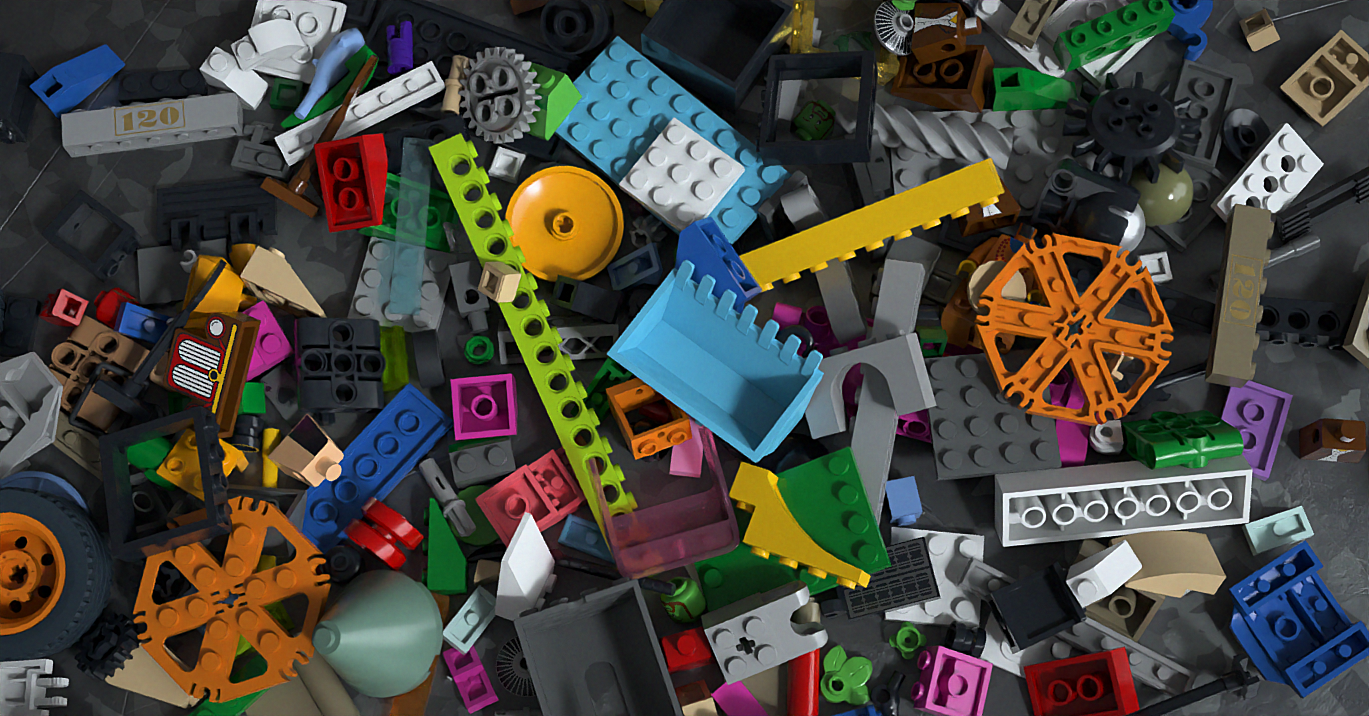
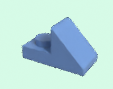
M653 242L607 266L613 290L627 292L643 283L658 285L663 272L657 247Z

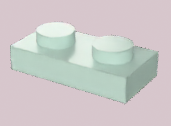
M1302 506L1242 526L1253 556L1314 535Z
M479 585L445 627L443 639L461 654H466L495 617L496 598Z

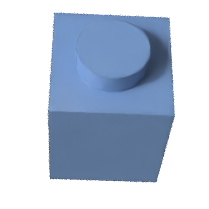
M914 476L887 481L884 504L889 524L897 522L898 526L911 525L916 523V519L922 514L923 511Z

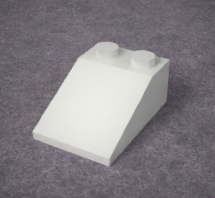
M524 513L501 561L494 614L511 621L520 618L519 613L528 609L537 608L538 612L542 611L546 603V599H543L546 592H552L557 579V575L553 574L555 561L530 513Z

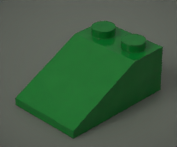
M387 172L382 225L358 228L357 232L370 237L373 236L450 253L459 215L449 194Z

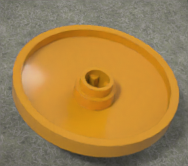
M573 166L550 167L531 175L514 192L508 204L505 217L514 233L513 236L509 237L513 247L519 245L526 259V262L521 264L527 272H532L536 278L553 284L556 283L558 275L582 282L598 275L614 259L623 237V213L613 190L597 175Z

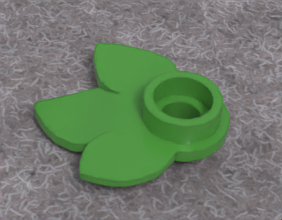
M840 645L833 647L822 661L825 674L819 682V690L822 697L831 703L845 701L853 706L865 704L871 699V690L865 685L872 674L871 660L865 657H852L848 659ZM832 681L839 684V691H835L832 688Z

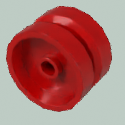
M370 496L360 509L362 515L372 523V526H369L360 519L352 518L343 530V533L391 570L398 571L405 563L406 556L394 544L398 543L408 550H415L424 536L400 513Z

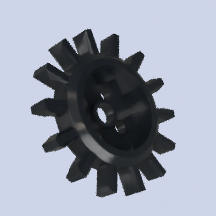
M1113 72L1106 74L1104 83L1106 91L1102 93L1087 81L1082 84L1080 96L1089 104L1069 98L1065 114L1082 120H1064L1062 135L1084 136L1083 139L1073 142L1071 155L1073 158L1092 151L1097 156L1094 160L1093 171L1100 173L1108 163L1121 167L1119 172L1120 182L1127 183L1131 177L1132 169L1143 168L1150 183L1154 184L1157 183L1160 174L1159 163L1163 162L1177 174L1182 172L1185 159L1174 150L1195 156L1200 141L1181 134H1198L1202 123L1201 118L1179 117L1189 112L1192 100L1188 96L1170 103L1166 99L1170 87V82L1167 80L1162 82L1155 91L1142 88L1144 82L1142 72H1136L1131 86L1120 87ZM1136 119L1140 124L1131 125L1126 120Z

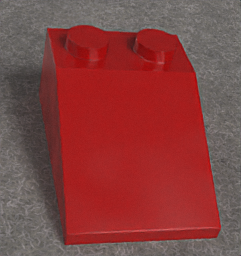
M383 133L314 144L329 232L382 225L388 170Z
M1125 646L1023 666L1035 716H1123L1140 710Z

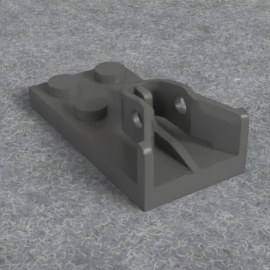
M873 129L871 162L841 163L855 210L881 201L879 195L875 196L874 192L890 188L889 158L876 129ZM855 133L844 135L843 139H855ZM891 237L882 240L884 246L868 251L871 264L883 261L888 240H891Z

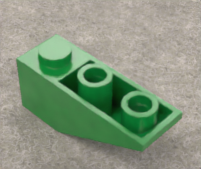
M1023 67L993 68L989 85L992 112L1066 109L1069 98L1078 101L1075 82Z
M430 498L429 507L424 508V525L429 526V537H424L423 555L428 556V568H423L422 584L427 587L432 595H468L469 564L435 498Z

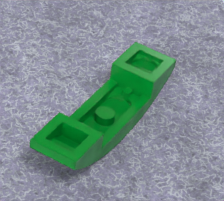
M367 45L362 46L344 64L351 72L309 111L304 120L297 118L293 112L281 123L283 128L289 131L342 105L348 91L371 55H377ZM376 63L374 69L372 70V72H371L369 78L367 79L366 83L364 84L363 88L361 89L360 93L358 94V96L361 95V93L363 92V90H364V89L366 88V86L368 85V83H369V81H370L371 77L373 76V73H374V71H375V69H376L377 63Z

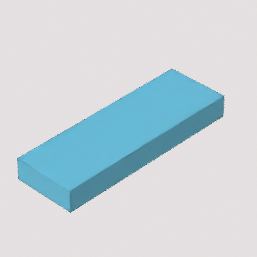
M568 514L558 539V544L615 564L598 524ZM638 542L628 544L625 549L626 556L631 559L638 558L642 554V545ZM648 543L650 549L655 548V545Z

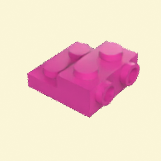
M264 300L242 312L261 320L246 382L295 353L293 346Z
M927 646L926 651H922L918 658V668L922 670L919 681L915 682L911 689V699L915 700L913 708L937 716H982L993 663L942 646Z

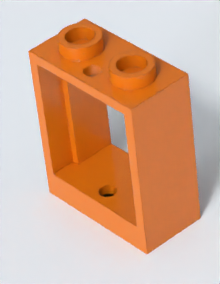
M637 377L606 389L610 410L635 460L651 456L658 451L674 445H680L692 439L690 421L686 412ZM664 399L675 421L634 435L624 413Z

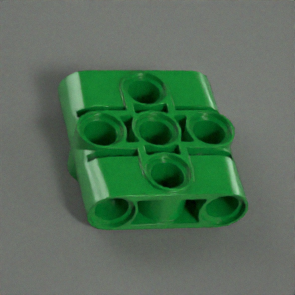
M1207 410L1180 414L1171 411H1158L1152 413L1151 418L1148 420L1143 419L1121 423L1124 441L1122 450L1151 470L1179 465L1186 468H1202L1207 466L1208 461L1211 459L1216 460L1240 456L1243 452L1244 445L1240 431Z

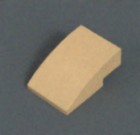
M1340 30L1285 81L1279 89L1322 128L1369 86V54L1343 30Z
M1151 531L1125 535L1111 539L1108 543V546L1111 547L1126 539L1142 564V568L1124 583L1125 587L1178 598H1181L1187 589L1214 595L1226 578L1206 534L1188 531Z

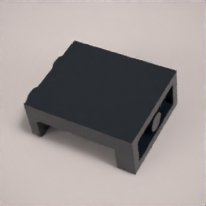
M1059 562L985 596L1012 654L1087 620L1085 615L1086 606L1082 608L1066 583L1068 571L1065 567H1061Z

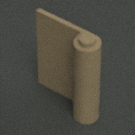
M298 627L289 633L293 637H297L301 634L302 627ZM316 649L314 650L313 657H308L309 663L307 665H302L297 659L293 661L292 668L298 673L296 677H290L285 674L291 681L271 687L245 710L247 716H361L335 670Z

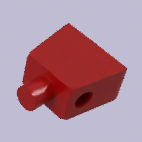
M703 627L660 638L658 641L669 675L718 662Z

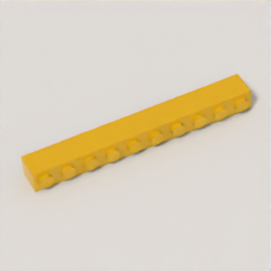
M988 158L739 257L763 290L762 292L774 288L772 282L781 278L784 284L800 278L799 272L810 268L811 273L828 267L826 262L837 257L840 263L856 256L854 250L865 247L868 252L884 246L882 240L893 236L895 241L912 235L911 229L922 225L923 230L941 224L939 218L951 214L952 219L970 213L968 207L980 203L981 208L999 202L997 196L1004 193V189L992 158Z

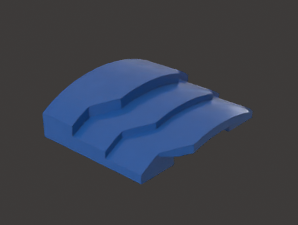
M1306 540L1290 548L1228 589L1234 604L1229 628L1243 651L1247 653L1249 660L1265 681L1289 685L1300 698L1306 697L1369 655V631L1362 621L1351 623L1317 574L1316 571L1324 566Z

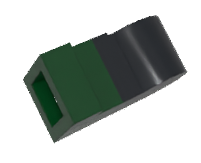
M919 304L914 333L917 334L923 358L943 357L948 337L946 330L942 329L939 307L937 304ZM924 343H933L935 346L931 350H926L922 347Z

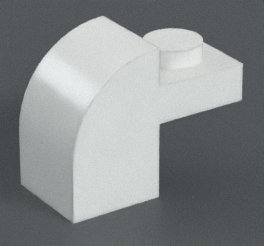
M275 19L258 24L248 29V35L230 45L242 71L245 72L251 71L271 58L284 60L305 47L294 22L286 19Z

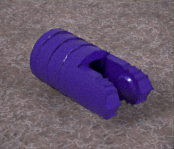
M411 21L400 23V38H398L399 33L395 25H388L386 27L387 71L392 75L401 76L413 70V33Z

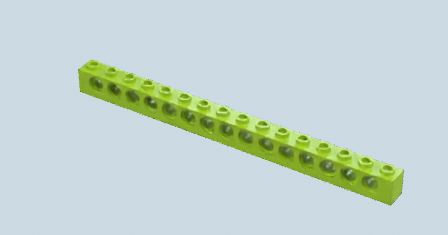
M462 133L429 147L482 268L484 269L486 262H503L522 274L514 300L498 304L617 568L651 578L661 574L659 566L664 564L657 547L653 549L649 547L646 540L647 537L651 536L644 519L638 521L633 510L638 508L632 492L625 493L620 483L626 480L618 463L612 465L608 454L613 452L606 435L600 437L595 426L600 425L598 417L593 408L588 410L583 399L588 397L581 380L575 382L571 375V371L575 370L573 362L568 353L564 355L561 353L558 344L562 343L563 340L557 327L553 326L550 328L546 317L551 314L544 299L538 301L534 290L538 289V285L532 272L526 274L521 265L526 262L520 246L513 247L509 237L514 235L508 220H501L497 212L502 209L496 193L489 194L485 184L490 183L484 167L477 168L473 158L477 157L478 153L472 140L466 142ZM461 164L469 165L468 171L465 174H455L457 166ZM473 190L481 192L477 200H466L469 192ZM485 216L493 218L492 224L489 227L481 228L478 226L481 218ZM495 243L505 244L502 253L498 255L490 253V249ZM527 296L529 297V303L526 307L522 309L514 307V302L518 297ZM531 323H540L542 325L541 331L535 336L526 334V329ZM543 350H552L554 357L550 362H539L538 357ZM559 376L566 378V385L562 390L556 391L551 389V382L554 378ZM568 404L579 406V412L573 418L563 416V410ZM582 431H587L592 436L590 443L585 446H579L575 442L577 434ZM593 459L604 461V468L598 474H592L588 471V464ZM607 486H612L617 490L616 498L611 502H604L600 498L602 489ZM619 514H625L630 519L629 526L624 530H616L613 527V520ZM631 542H638L642 545V554L638 558L631 559L626 556L625 549Z

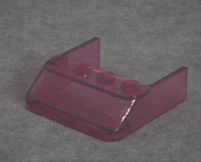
M702 427L698 430L713 481L712 487L705 492L617 517L610 516L595 458L585 460L605 536L617 570L623 577H629L631 580L643 578L729 553L738 546L740 532L712 431L707 427Z

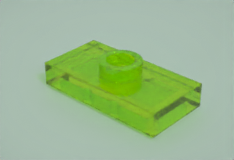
M394 325L380 333L381 354L386 360V368L382 373L383 391L392 392L409 384L404 326Z

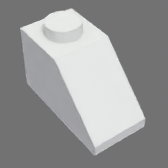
M218 47L213 49L200 67V71L209 85L220 91L236 92L241 103L256 110L271 88L253 70L249 72L242 71L236 57Z
M1125 539L1070 566L1066 583L1083 608L1113 593L1142 568V564Z

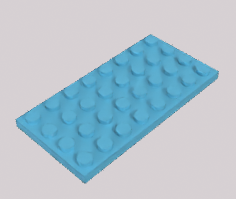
M616 36L573 82L582 98L554 132L572 149L619 186L623 178L675 117L744 166V173L708 216L713 218L731 245L759 216L757 210L760 208L761 203L766 198H770L783 185L784 179H789L792 176L780 165L764 166L761 154H756V146L619 36ZM642 205L646 210L653 214L657 219L662 221L663 224H665L668 228H670L674 233H676L679 236L680 232L677 229L672 227L666 221H664L655 213H653L644 205Z

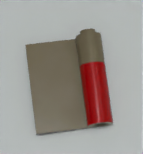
M809 597L807 604L794 611L790 620L799 625L814 621L820 623L821 605L815 603V598ZM820 648L740 681L769 716H818ZM723 675V684H724V683L726 682V680H725V677H724V675Z

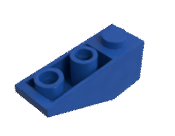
M105 44L51 68L29 87L59 120L61 114L68 113L122 69L125 63Z

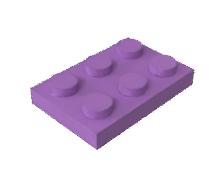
M1249 380L1242 388L1228 387L1219 418L1240 431L1244 445L1242 454L1253 469L1252 477L1266 481L1271 472L1293 395Z

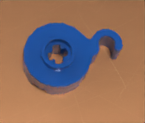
M1167 0L1175 13L1167 31L1172 32L1170 35L1176 37L1181 43L1193 45L1188 46L1182 60L1196 61L1207 45V36L1200 28L1206 23L1213 9V0Z

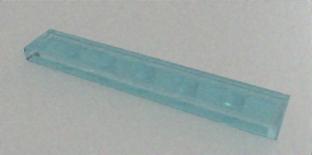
M404 137L389 307L390 314L420 316L433 157L429 150V147L434 145V140Z

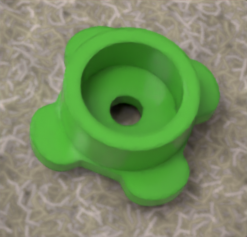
M903 622L900 626L901 629L889 637V644L891 647H896L900 650L904 659L909 660L915 656V651L919 647L925 646L927 639L924 634H920L913 627L911 622ZM905 638H910L911 642L906 643Z

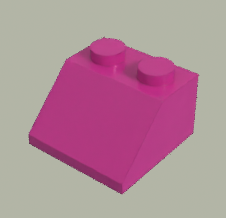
M512 373L451 379L455 440L517 435L516 378Z

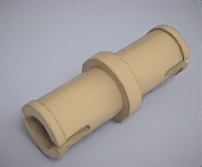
M454 55L449 78L444 82L446 91L440 111L443 114L456 113L459 115V104L461 103L462 96L458 92L465 90V86L460 83V80L467 78L463 70L464 68H469L470 59L465 56Z

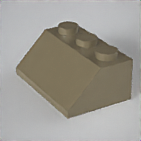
M1091 538L1083 539L1072 557L1067 571L1069 572L1070 566L1108 547ZM1123 583L1110 595L1087 605L1085 615L1137 643L1164 602L1166 595L1128 588Z

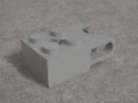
M796 580L762 594L758 592L701 616L705 634L728 685L816 650L826 644L828 634L820 623L814 621L799 625L790 620L792 613L807 604L810 593L805 582Z

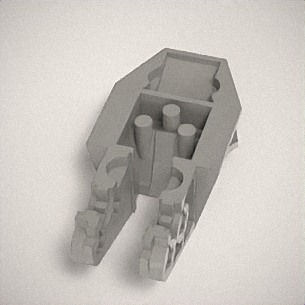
M35 352L0 363V440L10 441L0 451V479L26 470L31 465L27 458L55 441L63 386Z

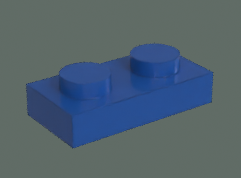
M121 302L113 331L155 345L168 328L167 320L172 317L128 302Z

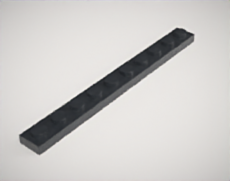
M948 214L945 217L937 242L972 253L976 247L991 237L999 238L1001 234L1012 238L1015 236L999 230H991L962 237L958 219H952L951 214ZM1035 243L1037 248H1044L1043 245ZM1067 253L1062 256L1065 263L1069 266L1068 271L1075 288L1084 292L1103 269V267L1095 266L1086 260ZM1154 283L1170 321L1211 334L1215 303ZM1127 289L1117 301V303L1148 313L1142 296L1137 289Z

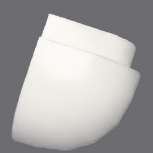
M1107 420L1103 425L1098 423L1097 426H1092L1089 432V443L1096 452L1103 455L1120 454L1124 443L1120 420Z

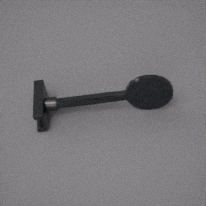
M221 259L195 292L187 307L173 319L132 376H128L124 383L120 385L102 373L92 390L142 423H146L153 413L154 406L137 396L144 387L143 382L172 344L175 330L184 328L190 313L199 305L211 289L227 263Z
M1246 652L1233 656L1231 672L1220 675V679L1123 716H1164L1220 693H1230L1238 689L1244 700L1257 696L1260 680L1257 675L1251 677L1250 672H1246L1249 657Z

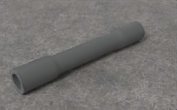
M1311 231L1271 250L1269 263L1264 269L1319 248L1320 239L1318 235ZM1220 271L1207 276L1208 286L1213 292H1217Z

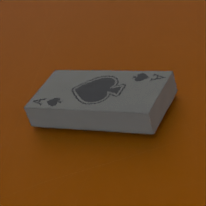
M282 364L257 381V383H264L265 394L292 429L295 428L306 414L311 417L316 414L298 412L297 385Z

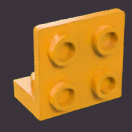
M188 428L158 468L157 474L205 503L196 435L194 431ZM219 439L225 456L222 464L226 477L229 476L233 468L243 473L249 464L244 453Z

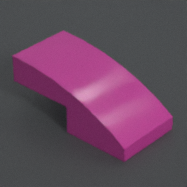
M474 644L464 655L454 647L443 652L451 675L470 714L498 701V697Z

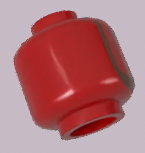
M119 287L112 288L108 292L103 290L94 302V306L97 307L96 318L114 330L121 302L140 306L139 300Z

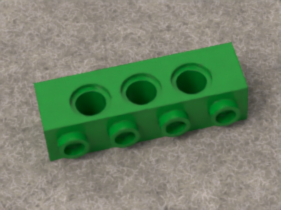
M1138 0L1059 33L1053 51L1065 73L1166 31L1175 13L1167 0Z

